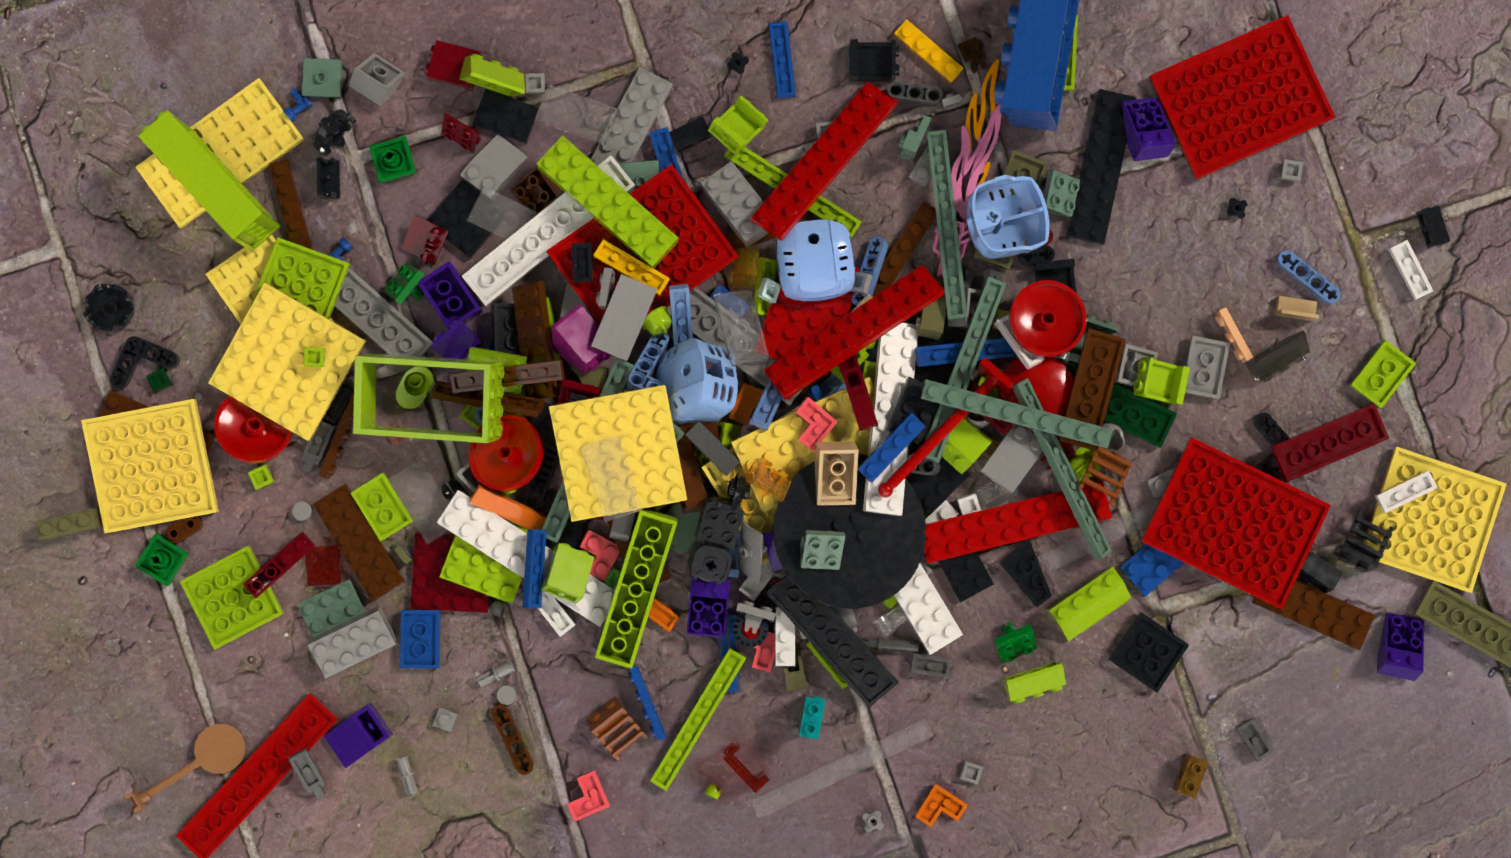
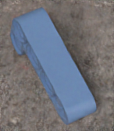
M662 333L657 336H651L629 374L626 391L663 385L659 380L652 378V375L661 357L666 352L669 341L668 333L666 335Z

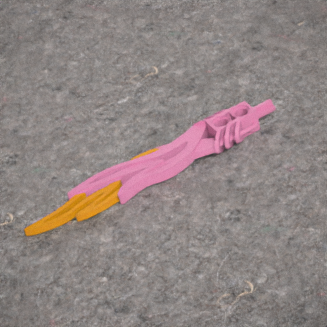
M999 59L992 64L982 84L981 110L978 123L976 116L977 93H974L971 98L965 126L963 125L961 128L960 154L951 170L955 213L959 215L962 221H956L959 248L962 247L961 259L964 257L967 243L971 241L966 221L967 201L970 194L977 187L978 177L983 174L978 185L984 183L990 167V162L986 163L995 147L1000 129V104L997 107L995 104V83ZM992 75L989 93L990 119L981 139V130L986 112L985 91L987 82ZM971 110L973 114V134L975 140L979 143L972 156V140L970 132ZM994 128L993 139L990 148L985 155ZM962 159L960 176L958 181L956 182L958 167ZM973 164L965 192V200L963 201L961 191L962 179ZM935 227L934 232L936 236L933 251L937 253L936 258L940 259L936 276L943 278L940 246L938 250L936 249L939 235L938 229Z

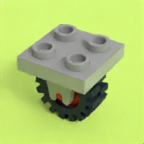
M743 600L742 603L737 605L736 612L742 615L736 619L733 633L735 639L741 645L756 647L766 639L768 635L766 621L773 623L776 613L772 612V608L761 606V609L753 607L754 603Z

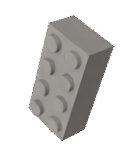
M732 161L701 182L703 192L746 248L768 234L767 231L751 222V217L764 202Z
M379 605L310 638L308 647L326 679L396 645L397 637Z

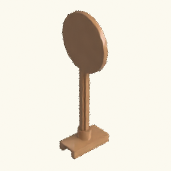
M214 724L206 727L198 735L195 742L194 754L196 759L150 789H145L140 793L139 791L130 792L124 797L126 800L133 798V804L138 806L133 811L137 813L148 807L146 802L151 800L152 796L199 766L214 774H224L234 770L242 762L245 755L246 743L243 735L235 727L228 724Z

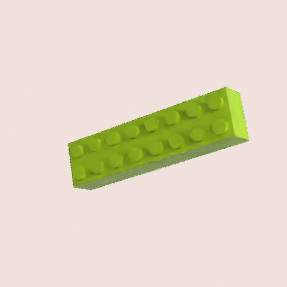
M563 135L536 163L538 169L651 268L654 269L679 242L678 237Z
M646 508L639 510L595 652V658L632 669L678 518Z

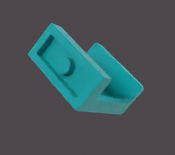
M805 694L798 729L799 736L811 739L819 738L825 707L824 697Z

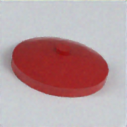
M1042 280L1031 283L1018 293L1010 308L1009 324L1014 338L1025 350L1041 357H1056L1069 352L1079 343L1086 329L1087 315L1082 300L1074 290L1057 281Z
M1044 357L1043 362L1027 370L1018 358L1005 369L1003 373L1014 383L1013 385L1026 378L1029 379L1045 412L1064 416L1073 378L1069 370L1059 360L1053 357ZM1013 388L1007 398L998 391V399L1020 405Z
M231 396L223 401L215 416L214 429L219 445L229 456L245 463H262L277 457L286 449L293 435L292 431Z
M510 414L502 415L500 425H502L503 430L499 440L490 443L471 442L468 455L469 465L475 478L486 487L502 492L512 491L527 484L539 470L544 455L543 440L537 428L525 418ZM482 426L476 433H482Z

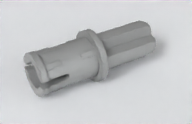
M510 660L496 668L492 667V670L477 676L478 684L483 687L495 680L500 681V678L515 672L514 665Z
M408 756L396 759L401 775L399 778H402L406 795L416 794L418 790L413 777L415 773H412Z

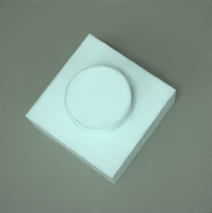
M763 278L757 296L769 303H776L781 285L769 278Z

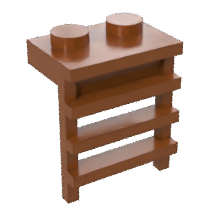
M1098 446L1096 451L1091 450L1088 457H1091V460L1078 489L1082 490L1084 484H1087L1110 496L1109 505L1113 506L1133 463ZM1094 463L1121 476L1119 482L1092 469ZM1089 473L1116 486L1115 491L1113 492L1087 479Z
M617 696L608 700L602 708L591 713L588 719H586L591 732L617 761L621 759L618 754L641 736L644 739L648 737L627 713ZM626 721H630L628 725H626L623 729H621L609 740L605 741V738L607 736H609L612 732L618 729ZM636 728L637 731L612 749L611 746Z

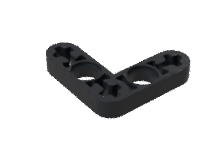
M129 337L110 376V383L118 389L126 388L141 357L170 369L176 368L179 365L180 357L177 353L140 337ZM137 341L139 348H134L131 343ZM151 347H155L158 351L154 358L148 355V350ZM127 352H132L136 354V356L134 357L133 355L127 354ZM162 355H165L167 357L172 356L174 362L169 363L168 365V361L162 359L161 357ZM127 357L132 359V365L129 368L123 366V360ZM122 369L124 371H128V374L120 372L119 370ZM122 375L124 382L118 384L116 378Z
M1259 413L1254 417V426L1271 446L1284 441V439H1290L1268 413ZM1259 418H1266L1267 420L1265 421V423L1268 425V427L1271 425H1273L1274 427L1265 432V430L1268 428L1264 424H1259V422L1261 421ZM1274 430L1280 433L1281 437L1278 441L1271 439V433ZM1270 453L1254 467L1260 471L1266 468L1271 472L1269 474L1271 476L1280 470L1278 466L1277 468H1272L1269 465V460L1274 457L1273 453Z

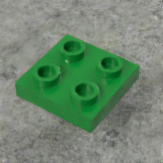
M406 136L369 146L380 184L417 173Z
M406 262L399 267L394 279H391L386 284L384 292L400 305L408 295H411L416 301H420L422 298L416 293L418 292L423 297L425 294L416 285L424 274L409 262Z
M155 533L135 567L162 584L170 586L190 553Z
M1007 622L1008 629L1005 623L1001 626L1004 635L994 639L1001 664L1011 662L1015 658L1024 654H1030L1037 649L1033 629L1030 624L1016 630L1012 622Z

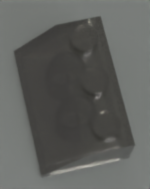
M1304 330L1289 336L1245 362L1256 382L1263 381L1265 383L1274 378L1273 373L1277 371L1282 373L1290 368L1289 364L1295 361L1297 364L1306 359L1305 355L1310 352Z

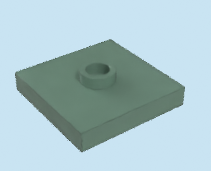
M304 58L302 96L341 99L343 61L338 59Z
M658 160L620 163V167L636 185L628 194L659 173Z

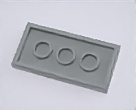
M621 274L591 346L627 361L657 289Z

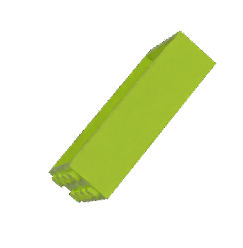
M170 111L161 112L156 117V121L142 129V133L138 137L234 241L253 252L280 227L279 223L199 136Z
M371 353L355 356L353 434L490 443L499 440L503 430L502 425H500L503 415L501 398L504 395L502 378L505 373L502 362ZM377 363L484 370L482 433L375 426Z

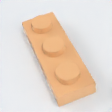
M1225 307L1215 312V319L1218 325L1224 328L1226 332L1224 334L1228 343H1232L1236 358L1239 361L1241 360L1242 363L1254 358L1227 308Z

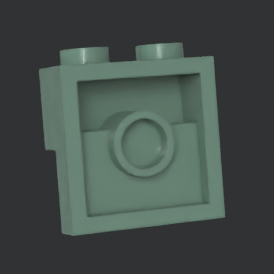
M924 115L922 120L918 119L914 131L909 130L908 134H903L898 146L901 149L898 155L900 158L907 161L914 159L931 121L930 117Z

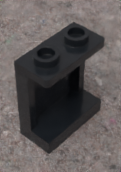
M850 39L849 81H895L896 76H899V64H896V57H899V45H896V40L891 42H858V39Z
M1065 259L1036 263L1034 265L1035 281H1057L1067 285L1076 292L1075 260Z

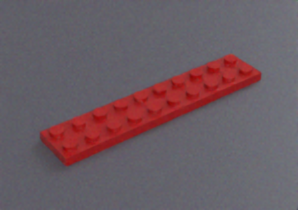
M867 82L753 214L751 222L782 241L898 105V100Z
M921 265L764 369V373L786 401L945 295V291L927 269Z
M1103 481L1096 482L1097 484L1104 487ZM1084 485L1082 490L1097 521L1111 519L1112 514L1107 495L1089 485ZM1063 491L928 523L925 530L924 555L928 564L1079 527V524Z
M309 693L180 830L176 837L198 858H209L293 769L288 757L304 748L309 752L339 718L317 697Z

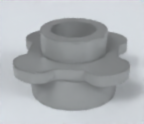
M875 811L874 813H865L862 818L865 821V830L867 832H871L874 829L881 830L884 827L880 818L881 812Z

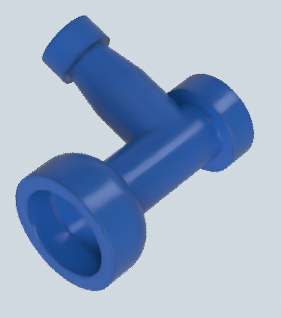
M292 89L290 94L298 105L292 109L290 107L283 109L291 122L297 119L296 115L308 106L309 108L313 106L308 98H302L296 89Z
M342 237L339 240L340 245L330 254L326 255L344 261L339 255L344 251H351L353 247Z

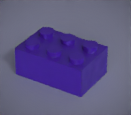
M450 261L418 282L446 327L454 321L459 322L460 320L466 324L484 312Z

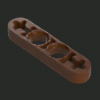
M498 704L492 709V718L516 770L522 775H527L534 768L532 757L509 708L506 705ZM497 708L505 710L506 713L503 714L505 720L507 718L510 719V721L505 722L501 726L499 722L503 720L501 716H496ZM506 725H511L514 728L513 735L507 736L504 734L503 729ZM513 743L521 744L522 751L517 754L512 751ZM526 754L523 760L525 763H530L528 771L520 768L522 761L521 759L517 761L515 757Z

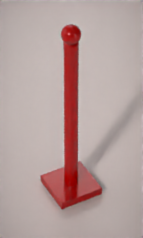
M984 358L980 362L978 373L985 381L974 392L987 396L995 388L1007 398L1011 394L1014 383L993 363ZM956 409L887 479V482H883L878 486L879 495L884 498L890 497L893 489L970 412Z

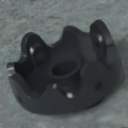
M342 109L334 111L328 117H323L319 122V129L312 137L313 147L325 157L331 153V145L339 148L344 147L346 142L343 134L352 128L348 121L355 123L356 119Z
M97 284L85 298L86 309L83 315L95 328L106 332H115L125 328L131 322L135 312V304L132 296L126 289L115 284ZM113 303L115 305L114 312L107 313V305Z

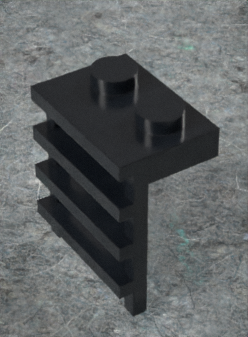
M1358 510L1343 545L1336 547L1334 555L1338 556V559L1344 563L1355 565V568L1359 571L1369 572L1378 568V563L1384 555L1383 552L1388 545V540L1391 538L1394 528L1390 526L1386 531L1361 518L1363 512ZM1359 523L1384 536L1383 541L1356 528L1357 524ZM1353 533L1379 546V551L1353 539Z

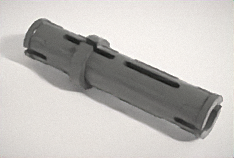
M860 637L869 649L876 650L877 652L882 650L918 653V641L882 639V637Z

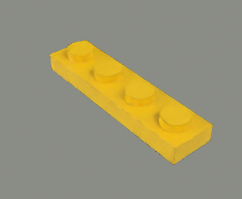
M907 19L895 31V37L950 84L963 71L964 68Z
M604 239L593 255L594 258L621 274L657 289L656 294L661 296L670 281V278Z

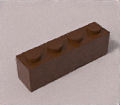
M679 440L677 448L687 500L680 501L683 514L701 511L704 498L709 497V493L704 488L705 479L703 474H700L698 468L700 464L698 457L695 456L693 451L694 444L680 445Z

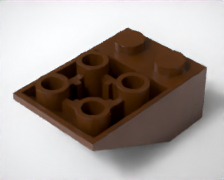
M537 166L510 189L531 219L565 193L543 174Z

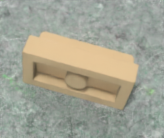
M1278 296L1275 316L1308 321L1319 319V315L1316 314L1317 301Z

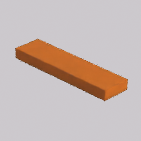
M482 485L477 486L469 499L471 504L491 513L494 512L504 519L531 530H540L547 518V515Z

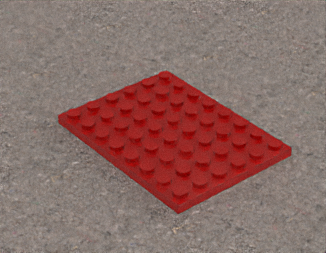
M1288 15L1149 76L1150 82L1195 180L1336 118Z
M672 164L629 193L679 239V242L654 268L670 278V281L661 296L655 294L647 315L658 307L666 306L668 308L670 306L669 286L688 284L689 292H691L739 258L737 252ZM593 218L546 252L600 325L605 310H602L596 302L597 293L601 290L600 275L604 273V268H611L593 257L602 240L604 239L639 261H643ZM591 243L593 282H573L572 244ZM613 269L616 272L613 291L621 275L615 269Z
M1190 437L1141 542L1282 610L1331 505Z

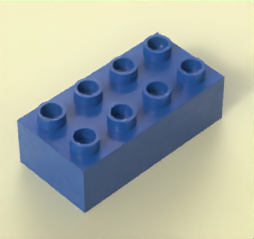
M1019 0L1020 5H1011L1009 10L1008 28L1013 29L1014 40L1013 43L1005 42L1003 45L1001 65L1007 66V80H998L995 89V104H1000V113L1006 114L1011 126L1057 132L1079 0Z

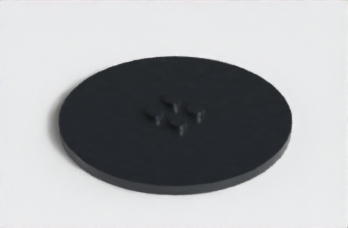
M858 453V467L868 455ZM815 461L801 469L783 490L773 519L775 550L781 566L790 580L810 598L822 604L843 609L873 606L898 593L916 572L921 562L926 542L924 512L916 492L906 479L902 516L863 511L866 478L858 470L855 505L817 506ZM805 530L845 533L839 570L800 567V542L802 536H805Z

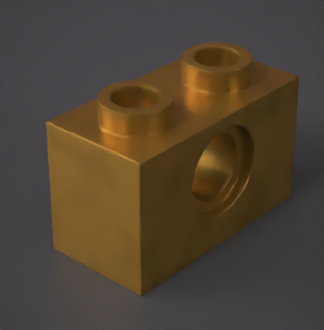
M1186 753L1173 790L1196 799L1209 762Z

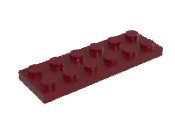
M1373 403L1275 444L1270 448L1284 481L1289 482L1390 438L1376 405Z

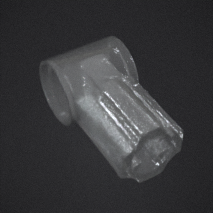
M898 605L887 614L885 613L878 617L872 624L884 639L892 634L899 625L907 621L908 618L900 605Z

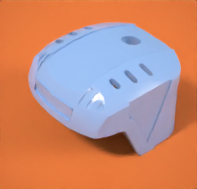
M1002 175L981 183L970 194L966 206V221L974 247L983 257L997 259L1028 253L1047 243L1050 227L1048 210L1043 194L1032 177ZM1010 189H1012L1014 192L1013 196L1011 195ZM999 190H1002L1004 198L1001 197ZM989 192H991L993 195V201L991 200Z
M822 219L797 223L782 241L778 239L777 270L782 290L787 298L798 301H822L839 297L852 290L855 267L850 234L844 225L832 220ZM845 246V249L839 250L838 247ZM792 252V255H784L783 253ZM847 256V259H844V260H840V259H839L840 257ZM785 263H793L794 265L785 266ZM847 267V270L841 271L840 268ZM788 273H794L795 275L788 276Z
M689 338L673 346L661 357L656 379L663 385H666L672 421L675 425L698 423L699 421L701 423H716L734 408L737 399L738 381L735 362L728 349L702 342L699 339ZM705 361L715 364L706 371ZM714 387H717L716 395L714 398H712L714 393ZM729 387H730V388H731V397H730V401L727 402L728 393H729ZM724 389L723 398L720 400L721 390Z

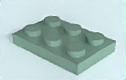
M351 579L298 603V607L312 637L366 612Z

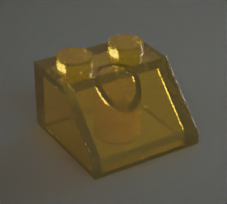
M759 248L736 249L739 257L731 263V265L735 266L734 273L730 272L729 284H733L732 288L736 290L755 291Z
M756 458L745 474V479L773 499L783 502L792 482L787 479L789 475L781 469L778 471L772 468L773 464L765 458L762 460Z

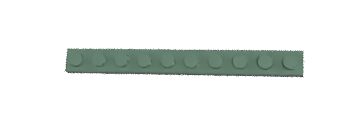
M946 130L927 132L948 321L966 319L967 309Z
M987 277L947 385L967 390L1006 283ZM939 404L926 440L957 408ZM950 433L932 450L926 459L939 463Z
M616 357L600 396L624 392L629 374L635 365ZM564 480L542 530H547L546 538L556 543L559 542L570 516Z
M1028 378L1013 385L1015 396L1020 405L1044 411ZM1032 429L1087 540L1091 552L1096 560L1104 558L1112 550L1083 490L1078 489L1079 482L1056 435Z
M930 380L924 381L920 397L923 400L1106 449L1109 447L1113 431L1105 427Z

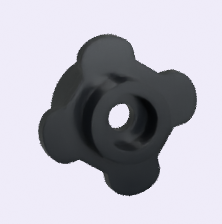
M734 52L731 55L730 62L727 63V68L738 74H743L749 59L746 56H740L738 52Z
M1231 198L1229 200L1230 205L1226 211L1227 215L1238 217L1239 219L1244 218L1247 202Z

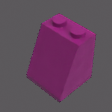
M579 304L552 325V347L556 353L586 376L590 371L596 370L601 362L608 360L611 355L591 346L599 325L585 308Z

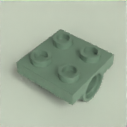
M1056 170L1048 171L1043 193L1048 213L1072 217L1077 192L1079 191V179Z
M805 530V536H802L800 542V567L839 570L845 533Z

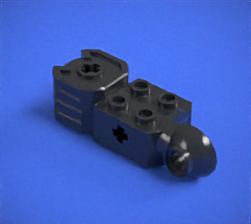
M737 472L735 478L730 479L727 496H730L729 499L715 496L704 498L695 531L696 541L691 546L687 561L694 580L699 577L707 582L716 581L717 585H720L728 579L732 564L729 549H735L744 515V510L740 505L742 499L747 500L751 488V483L747 482L745 477Z

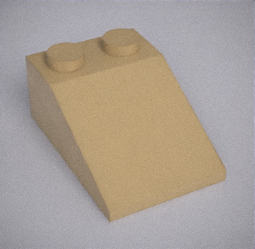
M854 441L815 442L817 506L856 504L859 449Z

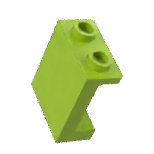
M739 96L737 101L720 118L716 117L713 120L708 131L733 154L737 155L763 131L769 120L750 101L743 96Z
M1141 357L1138 363V374L1134 382L1133 395L1171 405H1183L1190 367L1154 360L1152 357Z
M559 543L553 548L554 556L547 580L542 583L541 591L576 604L583 599L594 556L589 555L584 550L573 549L569 544Z

